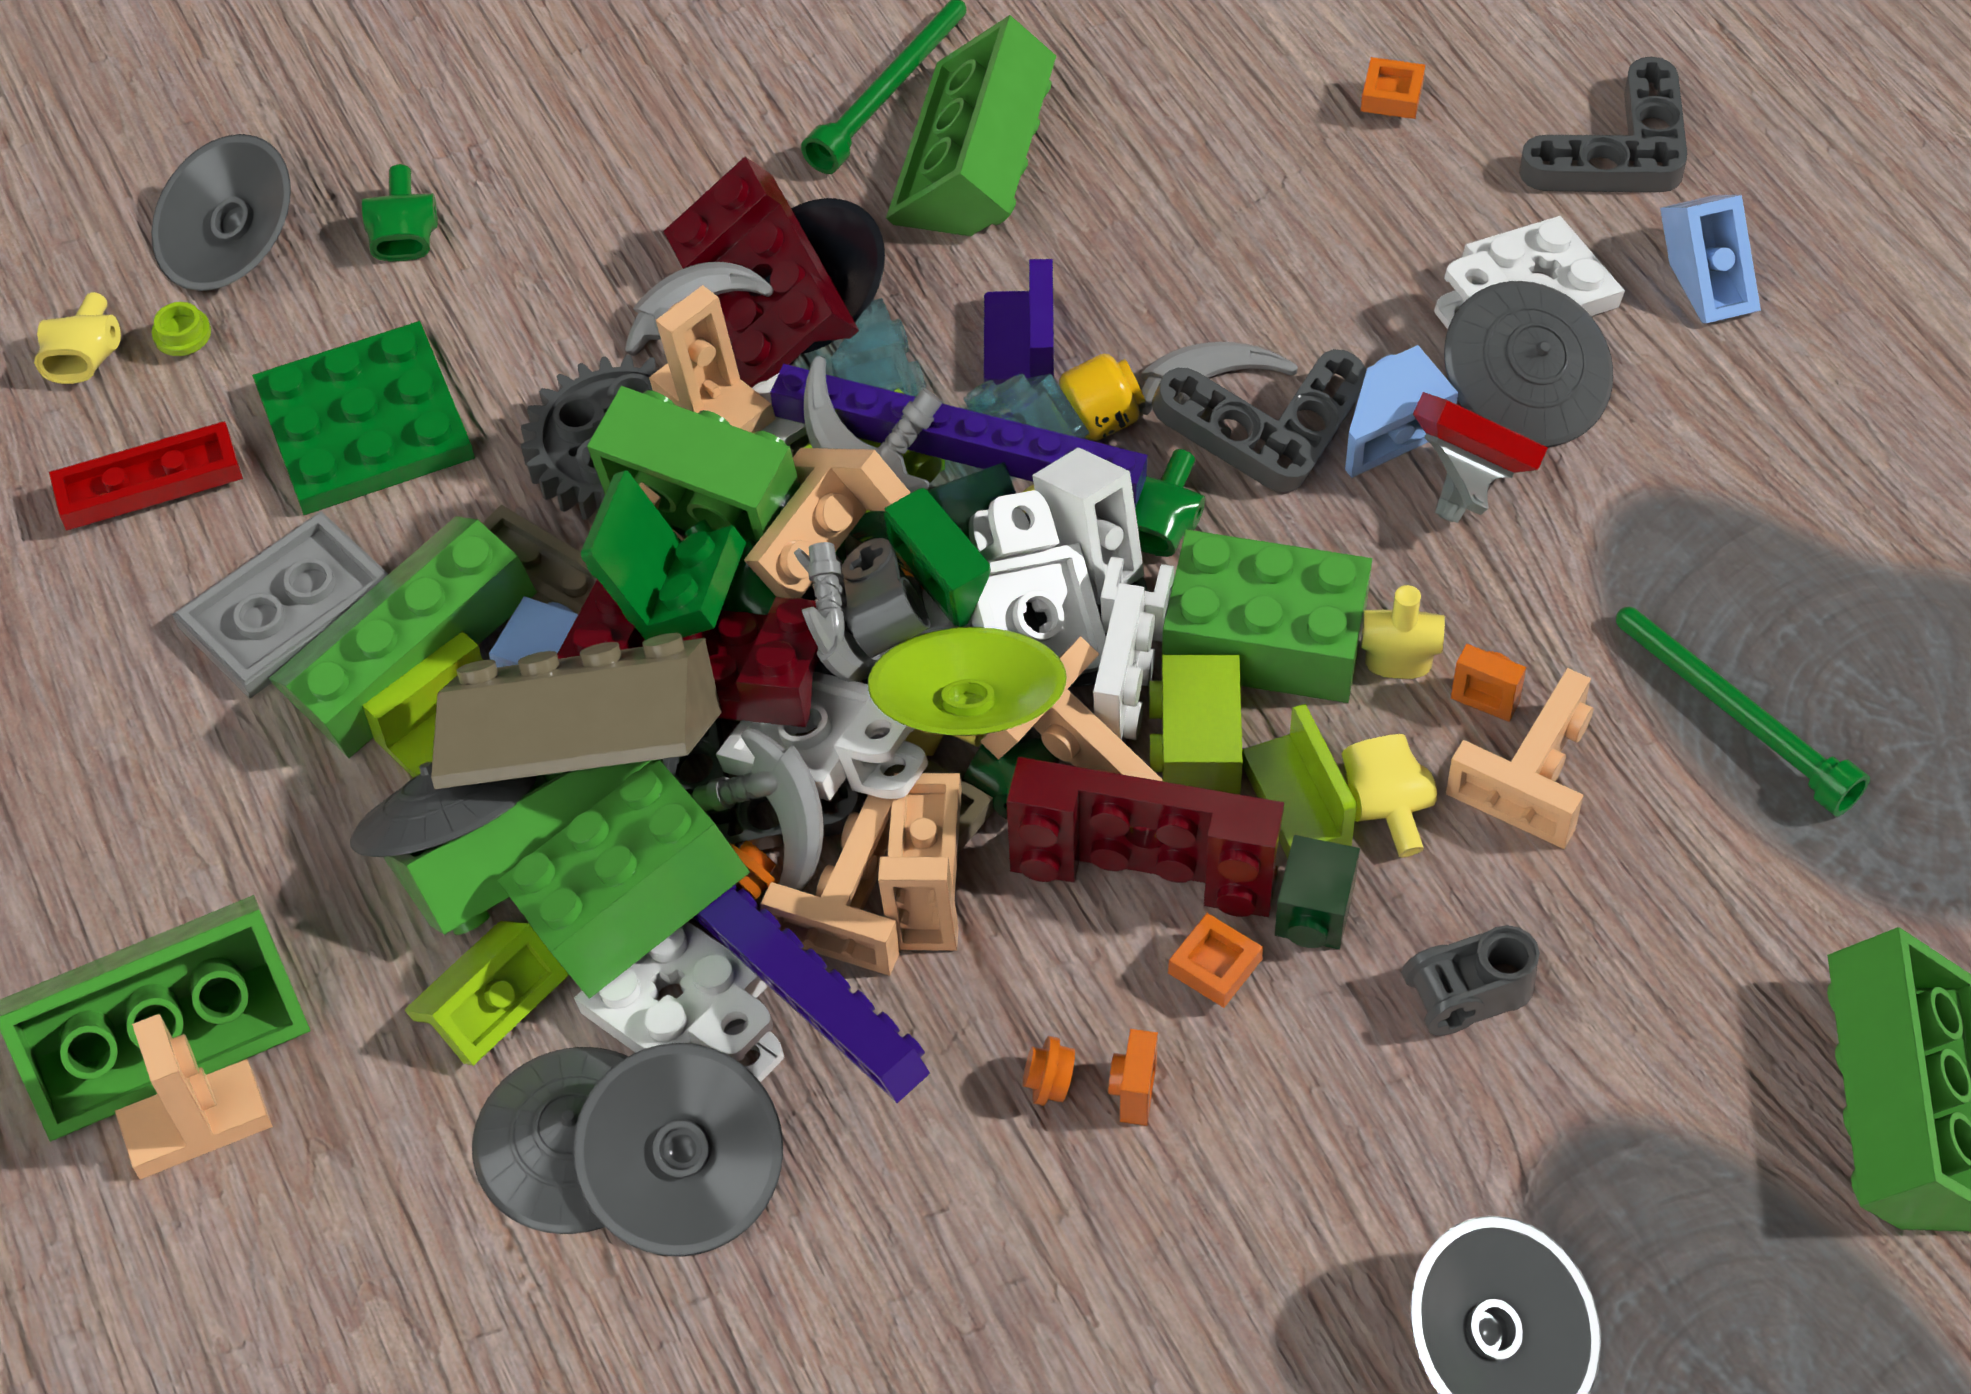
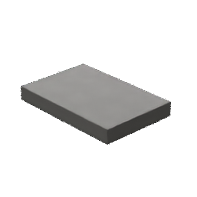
M320 511L172 615L177 627L250 699L271 684L269 678L382 581L388 573Z

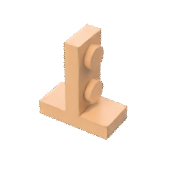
M702 285L656 319L668 363L649 377L653 391L666 396L675 405L696 413L702 410L714 412L726 419L730 425L751 433L763 430L775 420L772 404L740 379L718 296Z
M800 448L794 455L793 461L798 480L802 485L744 559L776 597L801 598L813 582L809 580L808 572L794 554L798 548L809 556L808 547L810 545L830 542L834 544L836 552L867 510L885 511V507L911 493L876 450Z
M1081 636L1059 657L1065 667L1067 679L1064 692L1058 701L1037 718L1011 729L989 733L980 741L999 760L1034 727L1041 734L1045 747L1054 756L1066 762L1070 761L1076 767L1157 781L1163 780L1068 690L1071 684L1099 655Z
M1569 668L1566 669L1512 761L1463 740L1451 759L1446 795L1565 849L1576 829L1584 795L1557 783L1556 780L1566 759V754L1561 752L1568 739L1578 743L1591 720L1594 708L1585 704L1591 678Z
M922 773L905 797L892 799L888 856H880L878 883L884 915L887 918L896 920L899 950L957 951L959 927L955 907V885L962 792L960 773Z
M868 795L860 813L854 812L848 816L841 836V848L843 850L835 866L828 864L824 868L817 885L816 896L771 882L761 902V909L766 908L781 925L779 928L781 931L789 928L804 945L802 949L808 950L812 948L818 954L890 976L899 956L896 920L870 913L863 909L878 879L880 856H888L892 799Z
M160 1014L132 1024L150 1081L157 1094L115 1110V1114L132 1167L140 1180L273 1127L248 1059L206 1075L202 1067L198 1068L185 1034L172 1038Z

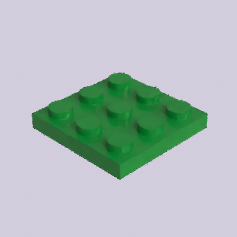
M420 321L252 375L303 515L475 459L470 439Z

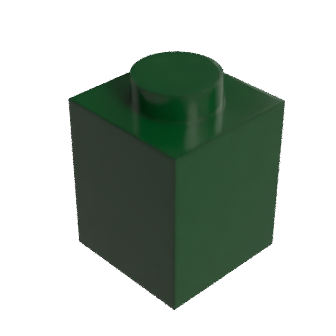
M1294 835L1277 902L1274 936L1287 938L1293 943L1306 948L1325 946L1340 950L1356 882L1360 848Z

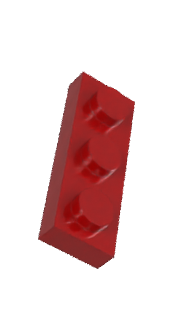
M225 421L49 472L59 516L66 531L243 479L232 438Z

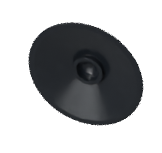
M837 198L816 199L791 208L854 322L857 323L873 301L883 276L885 248L877 223L862 207L847 200ZM771 275L765 278V281L769 284ZM835 340L815 341L801 354L823 348Z

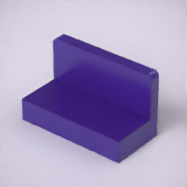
M1029 259V291L985 293L984 385L986 387L1054 386L1053 259Z

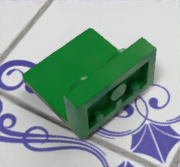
M625 470L614 474L580 554L591 575L599 580L621 608L625 618L636 627L645 640L669 633H679L684 638L715 628L746 542L734 525L708 533L699 531L681 541L632 475Z

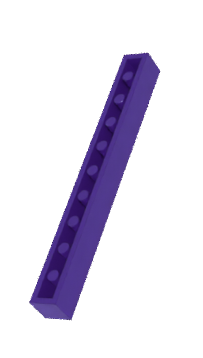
M787 364L782 365L770 391L775 417L805 424L804 392L809 370ZM826 374L827 389L835 412L847 429L858 438L878 443L885 442V438L889 433H892L894 426L902 419L904 407L909 401L913 402L916 398ZM942 404L933 415L934 421L928 429H923L917 434L915 441L907 448L909 451L1033 482V474L1079 447L1130 471L1135 508L1147 476L1148 455L946 404Z
M736 885L732 886L693 917L896 1103L902 1100L930 1074L921 1059L925 1051L920 1044L908 1033L901 1037L898 1034L900 1031L898 1026L885 1012L882 1011L876 1015L873 1012L875 1007L860 990L852 994L849 991L851 988L849 983L836 969L833 968L828 973L825 970L827 965L812 948H809L806 952L803 951L804 945L789 928L781 931L779 929L781 927L780 923L766 908L759 912L757 910L758 904L745 889L741 888L737 892L735 891Z

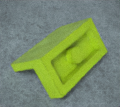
M463 631L362 705L375 742L413 778L421 774L419 768L421 764L432 762L438 692L457 676L458 668L483 660L479 646Z
M1302 704L1292 707L1290 734L1242 749V767L1257 797L1284 802L1279 842L1287 859L1294 835L1352 846L1357 808L1355 799L1307 705Z
M500 921L409 1004L405 1012L413 1021L431 1024L463 1064L474 1066L569 974L548 950L529 923Z

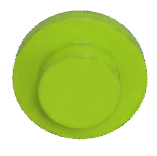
M174 302L162 307L156 313L151 333L155 346L162 353L170 356H185L200 350L208 342L211 336V326L207 316L193 304Z

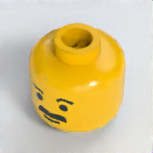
M1104 353L1065 371L1059 379V386L1063 396L1053 400V403L1068 433L1079 428L1086 439L1096 442L1134 424L1139 418L1138 405L1146 400L1126 359L1117 362L1114 357Z

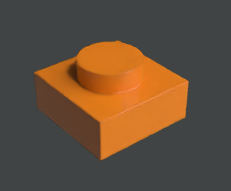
M1371 57L1362 93L1361 112L1416 119L1426 65Z
M1466 644L1456 662L1451 699L1510 722L1520 703L1527 667L1511 661L1501 653L1485 651Z
M1206 913L1169 959L1168 974L1225 1008L1262 961L1263 946L1209 913Z
M1130 1029L1126 1054H1113L1108 1094L1120 1096V1122L1148 1125L1157 1067L1158 1032Z

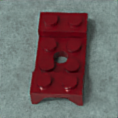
M746 156L663 231L683 269L707 262H726L748 268L764 280L771 275L770 285L774 291L769 297L748 291H732L716 295L719 297L740 379L751 388L778 374L783 364L789 365L815 341L850 339L859 332L856 323L773 175Z
M597 579L557 656L558 659L580 656L581 650L606 642L619 643L620 650L643 647L642 643L645 639L636 627L625 618L621 608ZM776 597L768 615L721 610L715 628L682 638L683 641L705 638L722 711L718 718L806 728L810 720L812 676L819 657L817 655L818 646L807 626L802 609L816 608L814 600Z
M1018 757L1007 798L1010 872L1023 874L1027 878L1039 882L1060 880L1074 883L1079 861L1093 863L1095 866L1107 871L1128 869L1156 874L1167 881L1175 883L1196 881L1205 883L1204 906L1218 908L1223 913L1236 917L1257 915L1269 918L1279 866H1275L1284 802Z

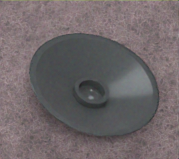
M246 134L224 136L197 149L175 170L158 199L151 230L155 259L159 268L169 280L178 286L190 290L207 291L218 289L248 274L268 254L284 226L291 195L290 177L286 163L274 146L257 136Z
M1508 281L1497 283L1481 289L1468 298L1457 310L1448 327L1444 345L1445 368L1448 380L1458 392L1457 399L1463 408L1546 447L1561 445L1580 437L1595 425L1605 411L1610 400L1614 379L1610 349L1601 329L1591 315L1566 294L1535 282Z
M426 762L419 766L420 775L411 779L402 788L384 799L383 802L365 815L351 835L350 846L353 851L363 856L389 857L413 853L449 842L488 824L514 807L532 789L536 776L434 789L431 778L432 762Z
M670 1043L646 1048L628 1056L612 1067L597 1082L584 1102L578 1117L573 1142V1159L578 1185L586 1203L596 1218L612 1234L627 1244L646 1252L665 1256H689L712 1251L729 1243L745 1232L759 1218L772 1198L778 1184L783 1160V1137L778 1113L773 1101L760 1081L745 1066L727 1054L713 1048L689 1043Z
M573 1047L552 1051L524 1063L504 1078L493 1090L476 1121L472 1141V1159L477 1179L484 1193L502 1213L521 1225L546 1233L577 1234L605 1227L590 1210L578 1185L573 1159V1142L579 1114L591 1090L612 1067L627 1058V1055L595 1047Z
M1484 1216L1469 1219L1455 1225L1442 1234L1429 1248L1420 1264L1413 1284L1411 1325L1419 1359L1429 1380L1439 1394H1590L1596 1380L1601 1356V1331L1598 1312L1592 1293L1581 1271L1558 1243L1541 1230L1525 1222L1508 1217Z

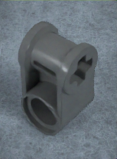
M875 538L866 541L847 556L842 565L847 600L845 614L855 639L868 656L873 658L930 628V619L924 605L923 588L913 576L905 575L897 562L896 551L889 540Z
M1505 925L1449 945H1438L1423 950L1404 964L1401 973L1406 984L1416 988L1427 1011L1424 1022L1429 1033L1435 1036H1445L1461 1031L1473 1023L1508 1011L1518 1010L1525 1006L1534 993L1540 952L1537 942L1530 933L1520 927ZM1508 964L1520 971L1507 974L1499 972L1493 966Z

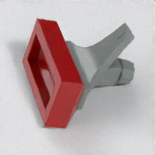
M1425 392L1422 393L1413 412L1414 417L1426 433L1425 439L1434 447L1447 471L1435 513L1450 522L1458 523L1466 509L1482 515L1489 508L1488 487L1492 481L1505 477L1512 478L1513 474L1518 472L1538 470L1548 450V447L1446 399Z

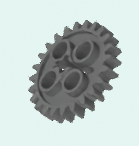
M626 355L620 367H612L609 359L604 356L601 357L600 368L597 371L592 372L585 364H578L579 377L575 380L563 374H558L556 376L559 386L558 392L541 388L539 393L542 406L529 405L527 412L530 423L521 425L524 443L521 444V449L532 484H540L542 496L545 500L557 496L560 510L563 512L568 511L579 503L581 516L584 520H588L596 509L600 508L605 493L587 445L621 386L641 393L647 390L653 391L649 377L657 372L655 358L650 357L641 368L634 367L632 356Z

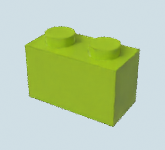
M1162 655V680H1149V719H1162V734H1150V768L1154 772H1162L1163 782L1240 795L1243 757L1239 655Z

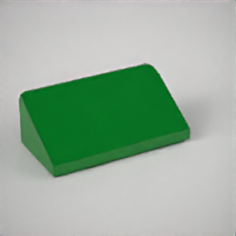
M924 488L917 489L884 508L888 539L904 566L952 624L960 628L968 624L990 576V563L928 490Z

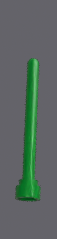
M950 0L835 123L816 126L802 141V154L811 167L824 174H833L850 156L851 138L966 15L967 8L962 0Z
M1624 607L1618 611L1616 624L1622 631L1809 778L1808 787L1815 792L1814 800L1835 817L1843 815L1860 799L1869 785L1870 776L1849 759L1841 762L1834 756L1826 759L1637 609Z

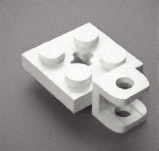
M1557 216L1466 244L1462 258L1450 263L1444 279L1455 290L1444 294L1437 300L1434 313L1448 329L1455 312L1468 298L1490 285L1508 281L1535 282L1554 288L1575 300L1591 316L1618 308L1625 290L1561 216Z
M1033 490L997 497L990 503L988 510L977 511L969 520L970 541L990 563L991 568L989 579L970 618L972 626L996 628L1026 635L1049 647L1058 657L1081 636L1099 653L1082 674L1098 671L1106 636L1080 543L1053 548L1059 544V539L1050 508L1038 491ZM1022 510H1024L1028 514L1030 518V524L1025 513ZM1026 602L1032 603L1035 612H1045L1047 616V622L1039 627L1040 633L1033 631L1024 620L1023 613L1026 612Z
M1111 557L1100 597L1101 622L1104 633H1107L1093 691L1094 715L1126 744L1127 739L1137 740L1140 733L1143 716V702H1139L1141 685L1149 686V680L1152 679L1155 649L1150 647L1152 640L1162 642L1163 625L1174 582V566L1161 564L1154 592L1144 591L1143 586L1125 584V579L1122 578L1124 558Z
M814 671L812 676L810 720L806 728L740 721L716 753L723 772L737 776H745V774L751 773L755 757L743 741L741 735L744 730L753 728L772 738L785 750L790 746H794L810 770L819 798L829 801L846 777L852 791L884 799L905 797L928 766V760L923 749L913 743L904 741L909 733L913 732L914 728L903 725L885 715L872 701L868 691V684L856 681L847 682L836 676ZM817 727V729L811 732L810 734L804 736L795 735L796 733L809 732ZM900 764L905 766L904 770L895 776L883 775L893 765Z
M689 922L685 923L590 999L583 991L574 997L582 1015L635 1053L657 1045L689 1043L713 1048L740 1061L749 1050H755L760 1053L758 1060L754 1064L745 1067L760 1082L784 1058L779 1040L770 1032L773 1029L770 1013L764 1004L756 999L767 988V985L726 947ZM670 984H680L683 991L681 996L674 998L673 996L666 995L660 1001L656 1000L659 995L658 992L662 988Z

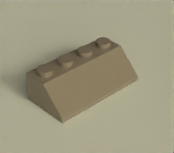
M669 633L649 638L642 643L643 647L620 650L619 643L606 642L587 647L580 651V656L558 659L557 652L544 651L521 658L518 661L519 665L497 668L494 660H481L461 666L457 669V676L440 690L437 695L431 773L434 789L688 755L722 713L705 638L683 641L681 634Z

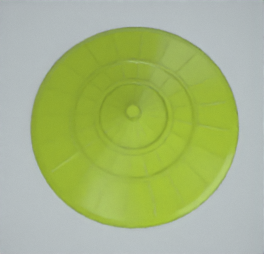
M960 627L925 633L891 648L880 657L871 669L868 678V691L874 704L885 715L903 725L941 735L972 736L1011 729L1037 718L1050 709L1061 697L1066 686L1067 676L1062 661L1054 651L1031 637L996 628Z

